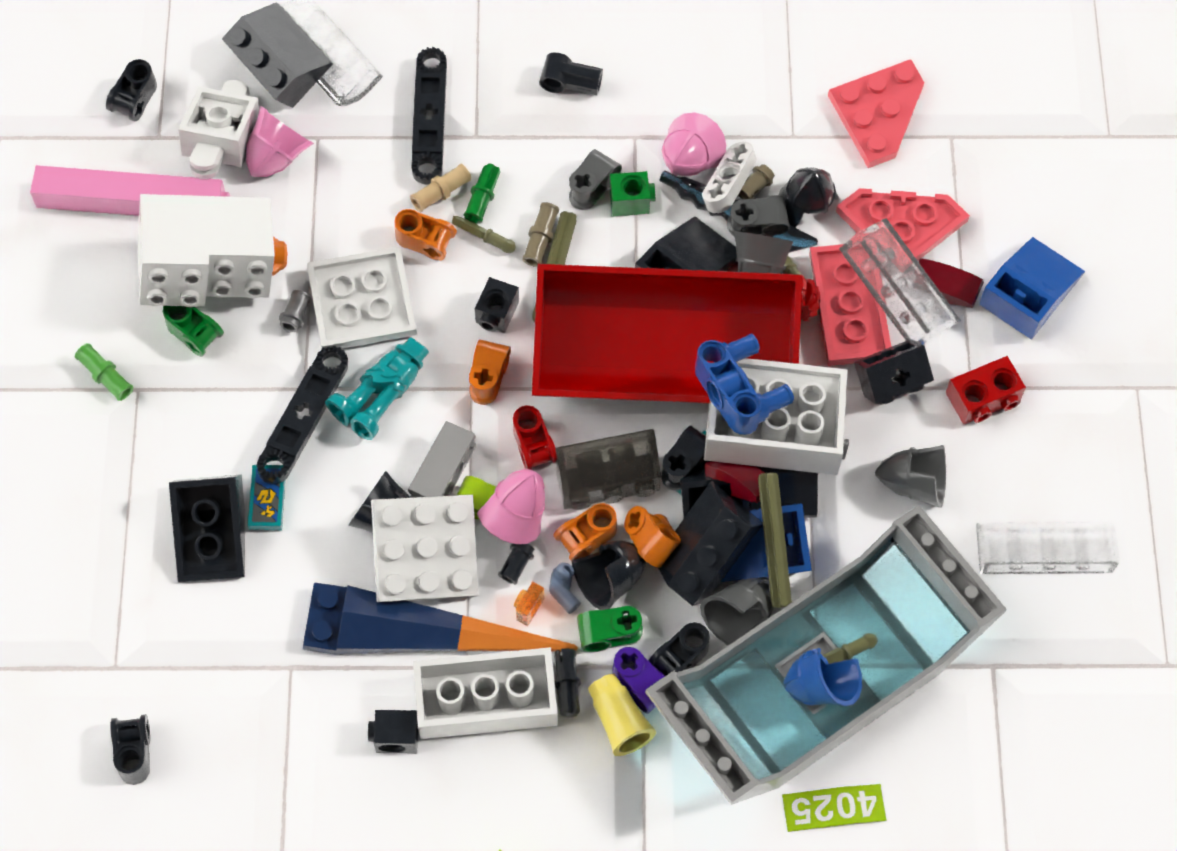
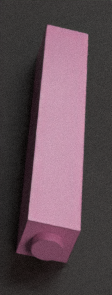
M40 165L35 166L30 190L36 208L139 216L140 194L230 197V193L225 192L221 179H199L195 177Z

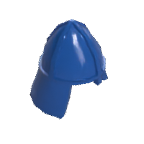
M816 648L804 652L794 661L786 674L783 684L792 698L806 705L834 704L850 706L854 705L860 697L862 673L858 659L854 658L828 663L827 659L821 654V648Z

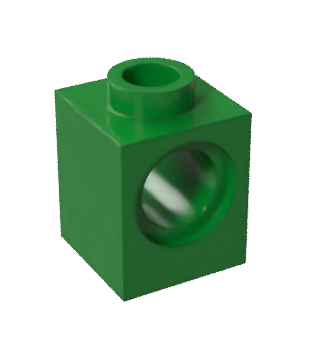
M647 171L610 174L612 217L650 214V202L656 201L655 184L649 183ZM629 192H636V193H638V195H636V196H631V195H628L627 193H629Z

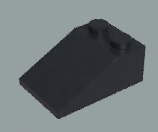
M242 474L170 481L169 493L177 581L187 582L245 577V504Z

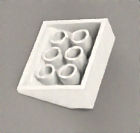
M748 358L736 362L745 372L756 393L764 394L787 384L794 395L793 404L769 413V417L764 422L759 423L753 433L741 435L735 433L729 427L719 410L710 401L704 460L838 475L843 457L848 370Z

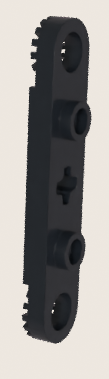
M433 46L432 48L426 47L425 50L422 49L416 58L411 169L413 178L418 183L429 185L432 178L436 176L441 177L443 174L447 58L443 50L441 51L440 48L436 49ZM430 58L440 61L439 66L436 65V68L433 67V69L425 66L424 62ZM428 110L433 111L432 119H426L425 115ZM425 163H430L436 168L431 174L428 173L426 175V173L420 172L419 167Z
M329 346L326 349L324 347L321 348V351L317 353L314 362L303 377L268 439L266 447L258 457L257 471L259 477L264 482L279 484L288 478L327 408L325 401L335 394L348 370V357L345 350H342L341 347L333 346L330 348ZM329 357H336L341 361L337 368L333 367V369L325 366L323 362ZM305 408L309 409L310 416L305 415L302 419L298 418L296 411L302 412ZM270 461H279L283 464L281 471L279 470L278 473L275 472L273 474V472L269 473V471H266L265 465Z

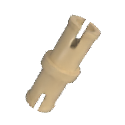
M460 163L445 175L432 178L429 185L410 195L412 205L421 213L440 199L446 200L451 196V192L471 181L470 172Z

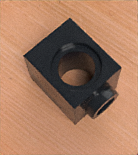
M489 277L474 308L476 323L485 330L491 332L497 330L505 333L520 302L519 287ZM493 305H500L503 307L500 310L489 309Z
M375 710V721L368 722V742H373L376 753L417 754V710Z

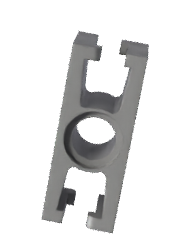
M445 421L408 488V492L411 494L410 497L450 496L477 447L476 443L473 442L476 438L475 433Z

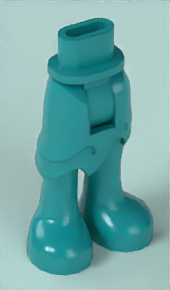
M411 337L403 345L398 344L394 350L384 355L373 367L365 371V374L359 378L361 384L348 397L338 393L331 395L325 401L328 410L344 426L347 427L351 423V428L355 434L366 440H373L379 431L377 423L391 403L395 399L401 398L413 383L418 371L423 367V359L429 354L428 349ZM373 393L379 394L365 411L359 412Z

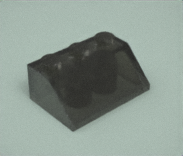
M654 429L555 448L556 476L564 509L583 510L594 503L605 502L606 504L620 502L624 497L635 495L637 497H648L661 489V471Z

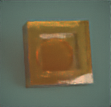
M532 581L527 591L524 589L520 591L514 602L516 621L527 627L529 626L545 600L544 587Z

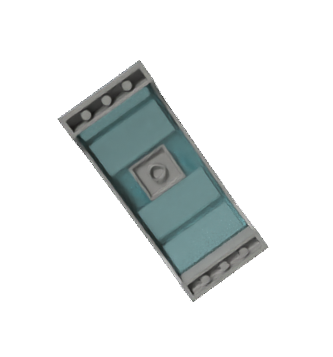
M918 505L894 521L892 526L860 557L699 666L679 672L674 670L647 688L645 693L728 802L733 805L778 789L937 677L998 620L1007 609L922 507ZM873 633L877 636L878 642L874 648L867 649L852 658L858 659L862 673V689L860 697L854 705H806L792 698L784 688L783 681L794 661L804 652L821 648V654L824 655L841 647L843 644L851 643L863 637L864 634Z

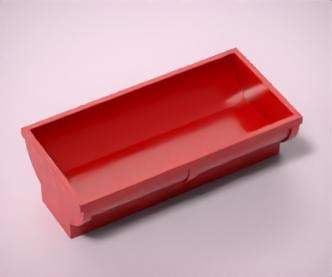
M538 264L532 396L710 404L708 394L695 374L698 348L705 341L715 340L728 344L752 333L758 340L760 350L759 353L747 357L748 359L799 364L802 275Z

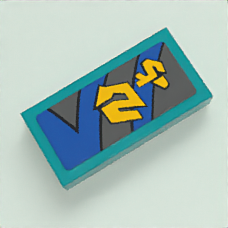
M252 465L248 528L249 530H282L286 480L279 484L264 482L258 475L257 465ZM265 465L266 471H269V473L273 472V474L275 472L278 473L279 470L281 471L283 465Z

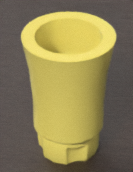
M615 674L605 675L589 686L588 691L593 698V706L601 719L615 756L633 753L644 747L655 737L656 730L644 717L626 686L620 683Z

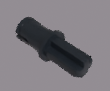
M566 648L561 649L562 655L559 650L554 652L557 679L554 683L555 688H558L561 716L573 718L577 717L580 713L578 687L581 685V679L577 677L576 651Z

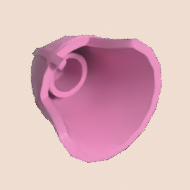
M260 106L257 121L246 144V164L250 175L253 177H268L281 172L314 143L271 115L267 109Z
M692 112L684 113L673 120L668 128V135L661 150L664 163L673 175L692 176L704 170L716 168L726 152L727 145L724 133L716 122L706 115Z
M522 469L512 472L506 479L500 481L495 488V493L477 512L481 524L491 534L509 543L528 544L535 541L541 533V521L543 511L545 510V486L542 476L535 471Z

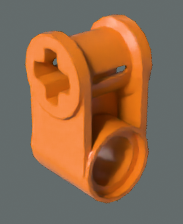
M412 209L398 212L394 220L396 242L403 248L424 254L434 260L442 261L445 259L447 254L445 249L450 239L454 238L457 233L456 228L451 223ZM408 226L415 228L413 231L403 230V228Z
M481 339L478 340L469 373V394L475 403L487 405L497 398L503 375L506 373L509 364L511 346Z
M595 504L579 516L562 524L556 529L553 537L556 541H561L568 550L571 562L586 557L602 544L615 537L617 533L616 512L609 504ZM606 518L610 521V524L606 527H598L594 522L597 519Z
M634 506L628 511L624 521V528L637 547L638 554L650 565L657 568L662 567L681 543L680 536L674 531L667 517L662 514H650L641 506Z

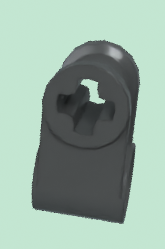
M597 149L589 152L582 164L569 177V187L571 189L569 201L571 205L579 210H586L594 206L603 193L610 188V174L621 173L622 165Z
M772 195L764 198L736 201L732 205L727 219L728 231L733 236L734 231L775 236L787 232L790 226L784 197Z

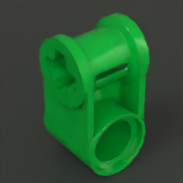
M163 306L162 312L167 330L182 341L197 356L203 357L206 354L205 349L217 337L221 338L224 335L221 326L195 306ZM176 314H185V317L180 320L172 319Z
M632 606L590 610L577 616L581 649L584 652H599L608 648L633 645L643 635L642 616ZM624 622H630L632 629L625 630Z

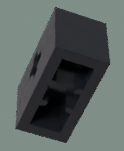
M913 339L854 361L863 395L875 404H888L896 399L895 396L905 392H918L925 387V384L934 381L925 345Z

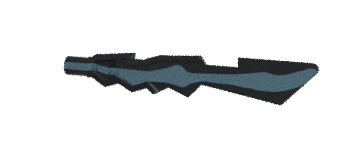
M666 170L662 172L659 179L660 182L675 189L681 199L691 201L697 209L708 211L702 197V193L707 185L688 177L675 176ZM731 207L722 213L709 212L710 216H722L727 221ZM789 225L790 229L787 232L769 236L793 241L789 253L818 244L817 238Z

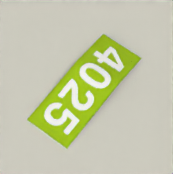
M881 784L844 786L782 794L788 832L855 823L887 821Z

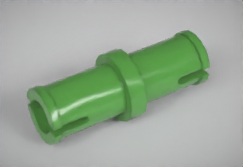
M90 343L82 345L76 351L75 359L79 360L92 373V379L96 383H102L118 401L124 400L131 394L134 388L133 385L129 384L115 370L116 365L112 361H106Z

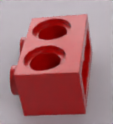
M1007 355L950 379L945 393L961 422L965 425L972 421L975 423L983 422L993 412L998 410L1008 411L1015 408L1021 403L1026 386ZM995 384H1003L1008 390H1000ZM966 396H975L979 402H971Z

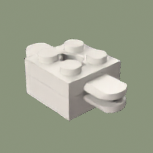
M240 80L226 81L221 91L198 86L178 129L182 156L190 157L191 173L196 178H214L221 164L242 167L246 158V144L259 114L258 98L250 96L249 87L245 82Z

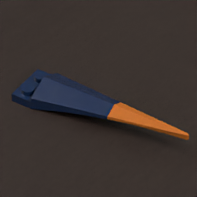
M317 582L313 584L303 641V650L333 655L419 651H519L550 647L551 652H556L557 650L562 652L561 649L566 648L578 650L575 644L407 600L377 602L376 592L350 585L343 587Z

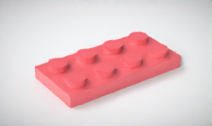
M873 241L810 247L809 257L815 285L819 286L821 295L818 310L828 366L854 364V361L892 347Z

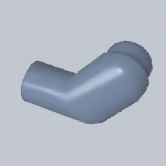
M562 562L551 573L549 592L568 614H571L581 605V602L570 591L574 568L569 563Z

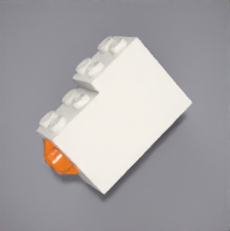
M140 194L138 222L140 305L194 307L205 306L206 297L269 298L272 276L287 266L288 256L287 244L273 236L270 198Z

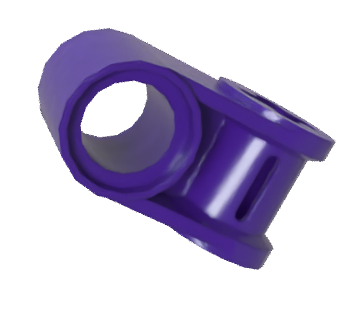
M624 647L615 654L612 674H615L620 683L626 686L636 705L644 713L649 714L656 706L645 691L665 676L655 669L638 649ZM623 662L627 665L631 662L634 663V669L632 670L628 667L625 670H623Z

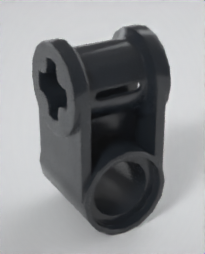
M135 59L126 65L117 83L107 95L105 106L108 111L121 112L128 115L129 119L134 122L141 118L148 102L157 90V81L149 62L143 59Z
M692 425L682 432L677 442L663 458L661 480L671 490H681L680 480L700 470L709 462L704 460L706 435Z
M688 623L668 642L661 645L648 661L664 676L674 670L679 672L693 668L709 651V631L701 623ZM691 636H697L702 639L703 644L693 648L688 646L685 641Z
M141 714L140 718L119 720L117 717L111 718L110 731L114 767L124 782L132 785L142 783L150 774L149 745L151 735L148 715ZM129 760H140L134 769H124L125 764Z

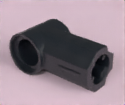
M551 52L546 56L539 85L544 90L552 93H561L568 89L597 96L601 87L603 68L575 63L565 54Z

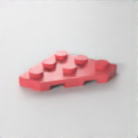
M911 59L829 89L828 97L867 168L895 159L925 83Z
M859 188L837 205L836 213L866 242L873 241L874 250L899 275L966 224L970 217L948 194H935V197L918 196L916 195L917 192L891 190V193L872 192V189Z

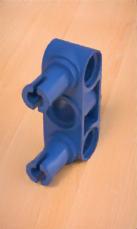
M752 333L728 344L715 340L703 342L698 348L695 365L696 377L706 390L710 401L719 410L729 427L735 433L741 435L753 433L757 429L758 424L764 422L769 417V413L793 404L794 400L793 392L787 384L764 394L756 393L745 372L736 363L759 353L760 346L758 340Z

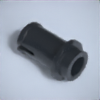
M530 544L510 545L511 552L498 572L500 578L514 585L518 583V579L528 561L534 559L533 552L535 548Z

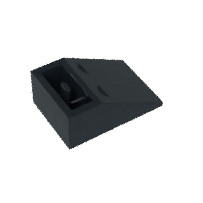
M694 216L656 241L635 263V268L728 271L737 262L736 246Z

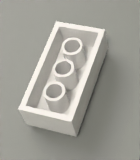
M551 647L413 661L420 739L558 726Z

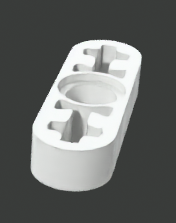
M741 141L734 143L725 152L702 193L704 203L709 212L722 213L733 205L757 162L753 145L750 142ZM736 175L730 179L724 180V178L727 176Z

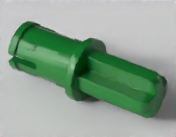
M488 163L483 166L476 185L472 186L470 190L472 196L463 216L465 219L476 224L482 223L489 201H492L495 197L493 191L501 171L494 164Z

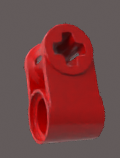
M530 405L519 407L514 412L512 418L513 435L517 442L524 468L533 471V467L548 462L558 463L559 458L551 436L548 434L539 410ZM523 421L535 423V426L531 429H524L519 425Z

